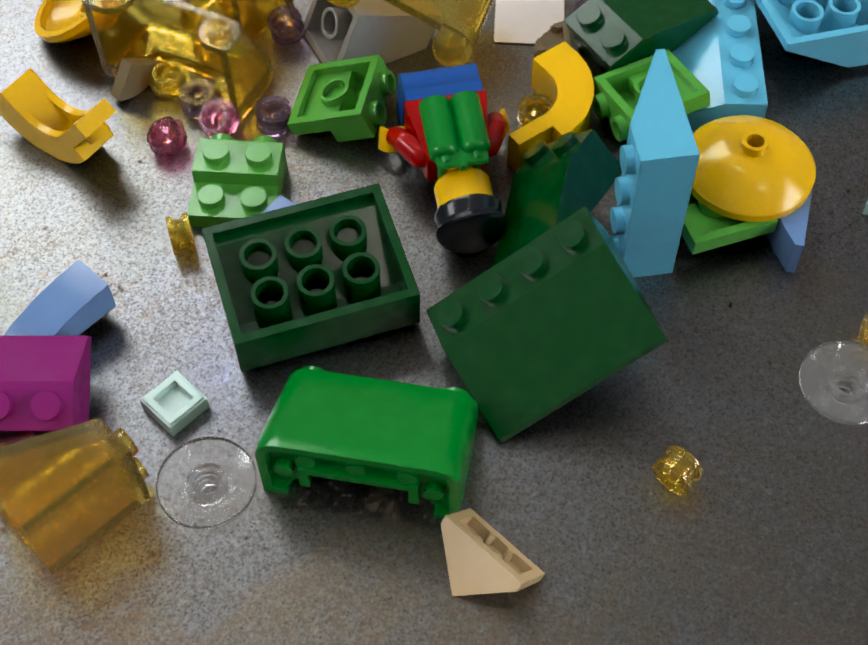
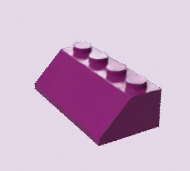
M0 335V432H89L92 336Z

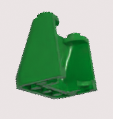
M305 366L290 374L260 433L255 450V458L264 491L288 494L291 481L299 478L300 486L310 487L313 476L408 491L409 503L419 504L420 496L429 500L435 506L434 518L444 519L445 515L461 511L478 422V404L467 391L457 387L441 389L328 372L320 367Z

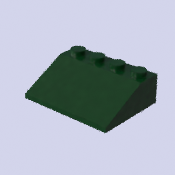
M379 183L202 228L241 372L420 323V292Z
M585 206L426 310L442 348L501 442H505L668 342L608 231Z

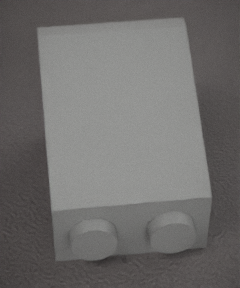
M312 0L301 32L322 63L380 54L385 64L426 49L437 27L440 15L428 0Z

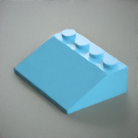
M708 0L718 9L719 14L672 52L710 91V106L687 115L693 133L704 124L723 117L736 115L765 117L768 101L754 0Z
M755 0L785 51L847 68L868 64V0Z
M665 49L655 50L630 122L627 145L620 146L619 158L622 176L615 178L617 207H611L610 209L612 229L610 237L633 278L673 272L700 156Z

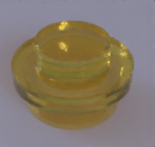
M164 61L153 68L149 83L152 92L156 96L170 99L183 95L189 89L191 80L188 71L180 63Z

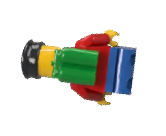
M476 63L429 69L423 72L416 71L398 74L396 114L399 126L390 129L379 126L378 149L387 153H399L413 167L421 168L425 179L436 181L434 194L438 209L435 212L434 221L438 226L436 231L437 240L444 249L458 254H475L489 248L501 238L508 224L507 216L502 213L501 201L498 197L493 196L489 176L485 173L489 158L498 154L506 134L510 132L505 108L500 109V112H491L487 115L486 90H483Z

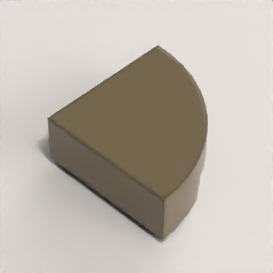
M564 21L550 26V30L537 39L533 58L564 41L573 48L572 36Z
M122 58L111 95L119 101L137 96L153 81L161 64L153 58Z

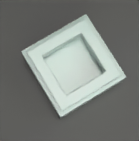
M177 370L140 399L142 408L173 437L210 407L208 399Z

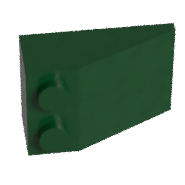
M587 0L569 15L564 22L577 46L604 73L652 56L657 49L669 50L672 53L719 14V12L708 0Z
M594 129L575 135L573 132H568L556 141L548 144L544 141L538 142L523 155L525 162L513 176L504 214L507 216L508 224L504 234L498 240L493 266L584 206L591 212L615 182V178L619 177L622 173L620 164Z

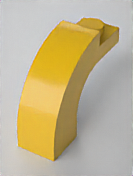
M566 41L533 58L531 88L550 105L551 109L539 118L508 134L507 164L515 171L525 162L523 155L538 142L544 141L548 144L556 141L568 132H573L575 135L588 131L590 128L594 99L593 77L587 63Z
M31 68L0 93V115L6 122L34 146L61 161L73 164L83 163L114 136L105 121L116 110L105 98L90 110L74 108L60 99Z

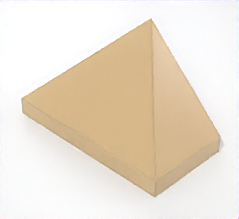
M471 508L445 515L440 523L452 597L517 592L539 582L545 575L540 568Z

